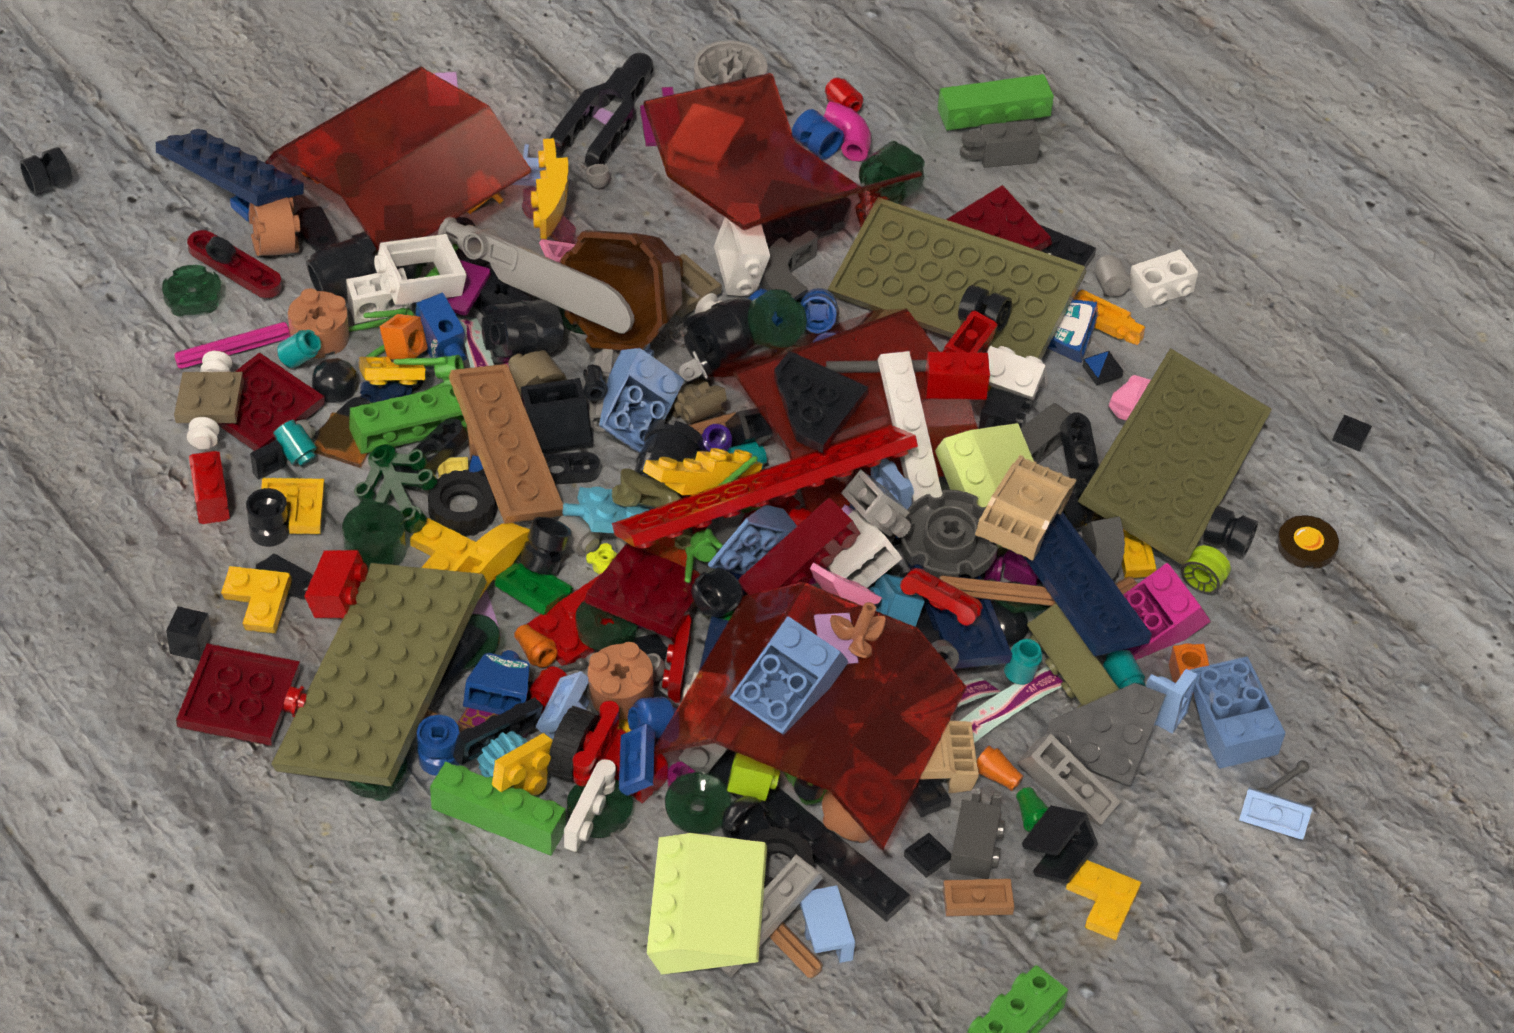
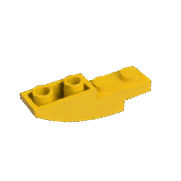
M554 138L543 139V150L538 151L539 168H544V170H540V179H536V191H531L532 208H537V211H533L534 228H539L540 239L545 240L560 222L568 197V157L556 158Z
M711 448L710 452L697 451L695 460L684 458L683 462H677L668 457H660L659 461L646 460L643 472L660 482H665L664 485L681 495H693L718 486L752 458V454L738 449L734 453H728L722 449ZM756 461L737 479L759 472L763 464Z
M502 523L477 540L450 571L483 574L487 583L482 591V596L492 580H496L497 575L512 566L523 550L525 542L529 541L527 536L530 529L514 523Z

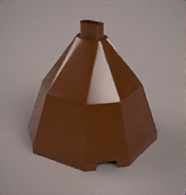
M582 231L577 237L578 241L574 247L567 251L560 259L561 264L603 281L618 291L629 304L634 315V323L628 332L618 333L568 310H565V317L571 324H578L588 336L585 341L591 348L614 350L641 348L645 350L682 305L681 277L684 273L682 258L678 255L675 256L660 237L627 232Z

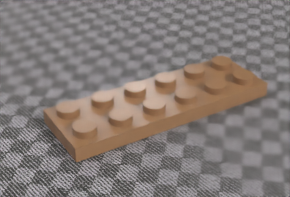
M508 364L451 370L449 375L450 383L504 524L534 520L537 517L551 518L562 516L563 503Z

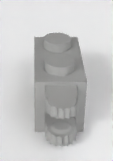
M860 470L841 494L866 520L889 537L893 533L897 537L903 538L911 528L910 522L906 519L910 512L887 488Z

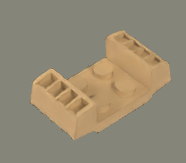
M1020 455L1015 463L1011 465L979 519L975 535L1033 561L1040 550L1045 533L1056 514L1061 515L1067 505L1076 479L1066 477L1060 472L1057 473L1050 470L1049 467H1043L1037 464V462H1032Z
M938 717L918 730L903 718L878 719L869 724L848 726L851 734L850 747L853 767L858 764L875 766L886 773L890 780L946 778L948 793L971 791L979 777L971 722L949 721L944 717Z

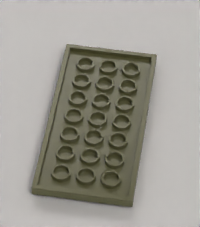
M878 197L827 290L834 297L952 338L963 323L958 318L960 301L966 289L973 284L989 290L990 295L996 292L1012 299V310L1009 320L1001 333L993 335L990 346L995 348L1004 346L1013 350L1015 355L1024 358L1026 356H1033L1041 360L1086 274V267Z
M1170 348L1078 502L1106 519L1120 517L1125 531L1183 565L1193 553L1215 508L1223 499L1272 409Z
M371 563L365 582H361L358 588L357 604L350 605L348 613L345 614L306 693L305 705L298 709L271 763L275 771L392 786L414 740L418 725L422 722L487 583L484 575Z

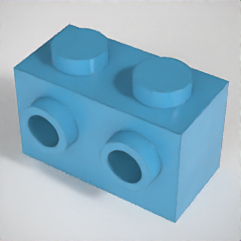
M884 573L876 580L875 586L869 589L882 597L878 604H874L876 606L875 615L885 616L886 622L883 631L893 636H901V633L913 635L925 601L917 593L907 595L901 590L902 577Z

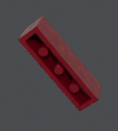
M828 498L738 579L743 593L754 604L762 605L767 611L768 618L774 612L780 611L785 606L786 601L797 591L803 590L808 585L810 579L813 578L810 569L813 563L826 569L842 550L854 544L856 538L861 534L854 521L831 498Z

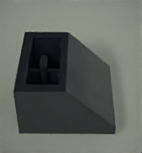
M580 378L521 387V400L542 453L592 446L586 398Z

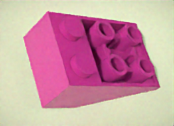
M1168 562L1123 594L1152 633L1148 644L1123 649L1129 650L1135 660L1184 641L1211 622L1200 604Z

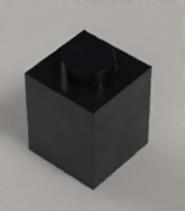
M765 407L738 411L725 422V426L732 435V447L751 442H757L761 446L773 435Z
M177 607L166 630L170 654L200 661L205 646L212 637L208 613Z

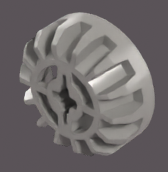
M719 41L704 47L695 58L694 84L705 98L712 97V101L716 104L724 100L728 101V106H733L734 101L739 100L744 105L749 102L750 98H757L761 94V90L766 87L768 67L766 58L757 48L744 42ZM742 76L747 80L748 84L742 83Z

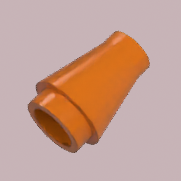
M527 624L517 628L514 637L519 642L530 664L543 668L555 660L557 649L553 640L535 631Z
M989 745L977 759L980 775L1007 787L1011 791L1019 785L1024 777L999 748L994 749Z

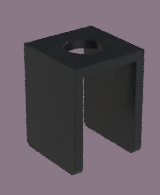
M1050 805L1022 842L1024 849L1045 853V856L1033 870L1034 875L1062 883L1071 882L1098 845L1085 812Z

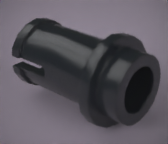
M592 364L587 366L588 370L584 369L583 371L585 378L583 392L590 400L599 401L606 395L607 385L603 381L602 368Z

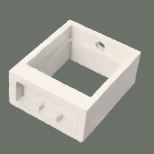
M729 205L714 244V249L727 295L750 296L757 291L769 261L770 253L757 207Z
M447 234L380 243L378 255L374 258L375 269L377 273H381L384 279L385 290L388 294H391L395 305L420 302L442 292L446 298L462 296L466 273ZM434 262L440 275L402 280L396 267Z

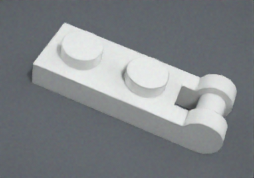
M605 759L596 764L564 829V848L577 852L582 840L588 841L593 829L592 820L595 814L600 815L606 801V796L604 795L610 794L615 790L614 777L616 767L612 761Z

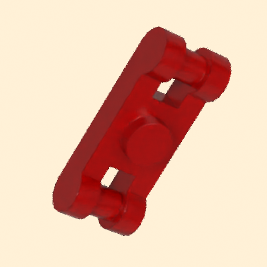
M919 568L912 569L900 584L901 590L905 594L913 595L917 593L927 598L932 606L941 610L947 609L956 614L958 621L965 626L971 625L983 609L978 599Z
M605 701L600 705L599 714L601 719L594 732L589 731L583 744L584 751L578 752L573 756V779L579 786H586L596 764L604 760L619 731V706L614 701Z

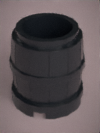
M365 231L352 235L351 239L336 244L332 243L328 247L312 254L310 259L306 260L307 270L315 290L329 292L346 300L348 299L346 279L377 273L374 264L376 256L374 251H376V248Z
M735 297L716 303L710 309L688 317L683 328L688 326V334L684 335V342L693 359L695 358L692 353L693 351L697 353L698 357L704 355L711 370H716L726 365L729 360L744 356L749 350L762 342L766 333V324L762 312L752 300L745 297Z
M520 300L510 304L495 303L488 305L485 309L489 310L487 317H482V338L485 349L492 350L495 357L490 358L494 362H508L514 355L522 354L524 356L525 354L545 350L549 354L562 344L564 336L562 316L559 309L548 301Z
M666 419L652 422L646 431L643 448L636 458L634 471L642 476L653 478L643 472L646 460L659 461L660 457L672 458L677 462H683L684 458L695 460L697 451L705 450L702 445V435L693 427L680 421H675L674 425L664 424Z

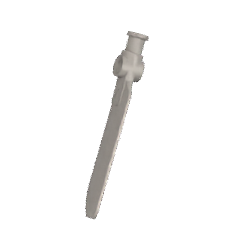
M453 217L445 218L440 225L438 235L447 234L449 241L457 244L459 249L468 258L474 260L481 258L488 261L496 276L502 282L615 332L626 333L631 330L634 323L633 312L623 296L609 284L499 237L493 229L487 228L482 230L473 225L464 226L457 223Z

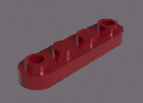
M207 230L195 231L189 235L187 244L190 255L259 297L271 298L281 292L282 281L277 271L235 247L236 255L230 263L222 264L216 262L207 254L205 247L209 240L217 235Z

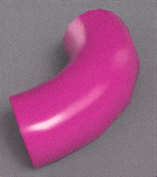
M830 101L824 117L843 131L842 153L852 161H863L869 153L872 138L866 121L853 109Z

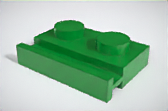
M515 563L497 575L494 585L542 615L547 614L559 601L570 595L573 591L572 586L556 576L533 572L521 563Z

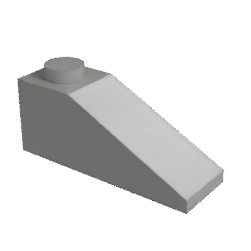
M1051 733L1037 739L1017 762L1041 787L1076 811L1085 812L1088 819L1098 826L1103 824L1121 802Z

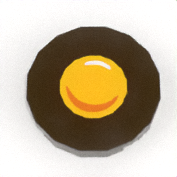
M1309 515L1295 516L1286 520L1280 527L1277 538L1280 554L1288 562L1305 568L1306 565L1313 566V569L1330 564L1336 557L1339 546V538L1335 529L1326 521Z

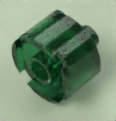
M890 141L861 164L859 180L861 184H865L868 190L865 193L874 203L879 197L901 204L922 186L925 162L919 154H915L908 147L896 141Z
M370 498L362 500L358 506L347 513L342 523L344 550H358L368 568L371 563L399 565L406 555V531L402 512L389 504L376 502Z

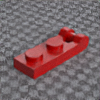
M690 615L687 616L672 636L674 644H669L666 663H671L670 670L664 669L662 688L668 689V697L675 703H680L691 639Z

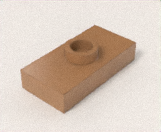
M1011 879L944 880L943 882L946 916L1013 915L1014 900Z

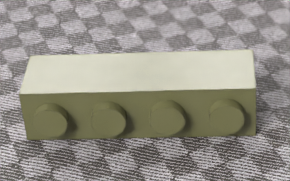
M1057 603L1027 624L1033 633L1029 639L1037 642L1041 647V652L1044 650L1049 658L1044 660L1055 676L1060 673L1065 681L1061 683L1062 688L1071 700L1077 697L1081 705L1076 708L1120 690L1097 656H1093Z

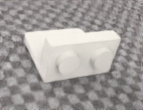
M999 346V348L989 347L987 353L989 358L990 386L1030 400H1034L1039 387L1047 388L1049 382L1046 365L1040 359L1033 356H1026L1024 358L1015 355L1013 350L1004 346Z

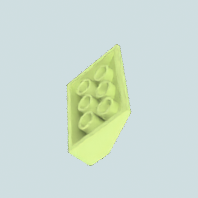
M1018 423L959 433L944 438L935 450L950 490L964 491L977 496V505L980 507H987L995 490L1011 465L1015 463L1020 455L1034 462ZM996 545L998 547L997 556L1008 551L1007 548Z
M695 833L659 837L647 955L661 975L758 962L767 845L765 842Z

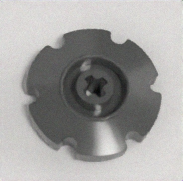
M943 490L941 497L935 498L930 494H926L917 499L908 508L910 513L906 516V519L910 522L911 528L908 534L903 536V538L900 537L902 552L910 565H922L924 571L937 578L942 575L959 577L962 574H968L971 578H975L984 573L997 558L998 547L996 545L998 544L975 535L979 519L986 507L977 505V496L959 490Z

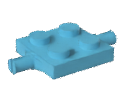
M580 487L577 496L580 504L564 503L562 511L563 516H580L588 523L591 532L614 533L612 523L651 509L640 505L624 507L615 504L612 500V489Z

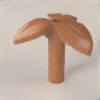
M871 602L863 605L855 627L844 617L832 615L830 618L834 633L841 640L852 639L853 642L848 649L852 654L861 658H868L872 655V647L865 640L876 641L882 634L886 622L885 616L873 617L876 606Z

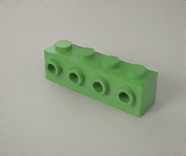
M1041 74L940 88L937 109L947 131L984 124L1051 116L1054 95L1045 75Z
M448 385L442 388L350 408L349 429L360 454H365L384 444L395 447L421 441L441 422L447 419L460 420L464 430H466V422L452 385Z
M445 761L430 786L431 808L433 810L552 856L564 835L566 808L561 807L552 800H543L520 788L509 787L500 792L492 786L493 777H484L471 772L462 765L456 766Z
M1035 965L1027 974L1022 972L1015 979L1011 987L1012 989L1006 995L1000 994L993 1001L990 1011L984 1017L978 1016L971 1023L968 1033H1040L1064 1008L1068 989L1039 966Z

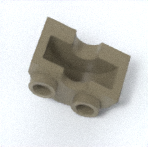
M545 350L531 352L524 356L517 354L508 362L520 397L522 386L567 380L564 372Z
M699 378L683 384L670 408V412L675 418L680 416L688 424H693L724 411L721 403L727 401L725 388L717 385L710 387L707 381Z

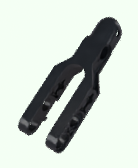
M640 52L632 54L622 67L615 69L606 83L583 91L550 136V138H554L557 156H561L568 147L571 148L574 138L580 130L586 128L597 111L608 106L613 98L618 96L623 102L589 146L585 156V163L588 167L595 164L605 165L634 126L632 113L634 111V103L653 76V60L649 55Z

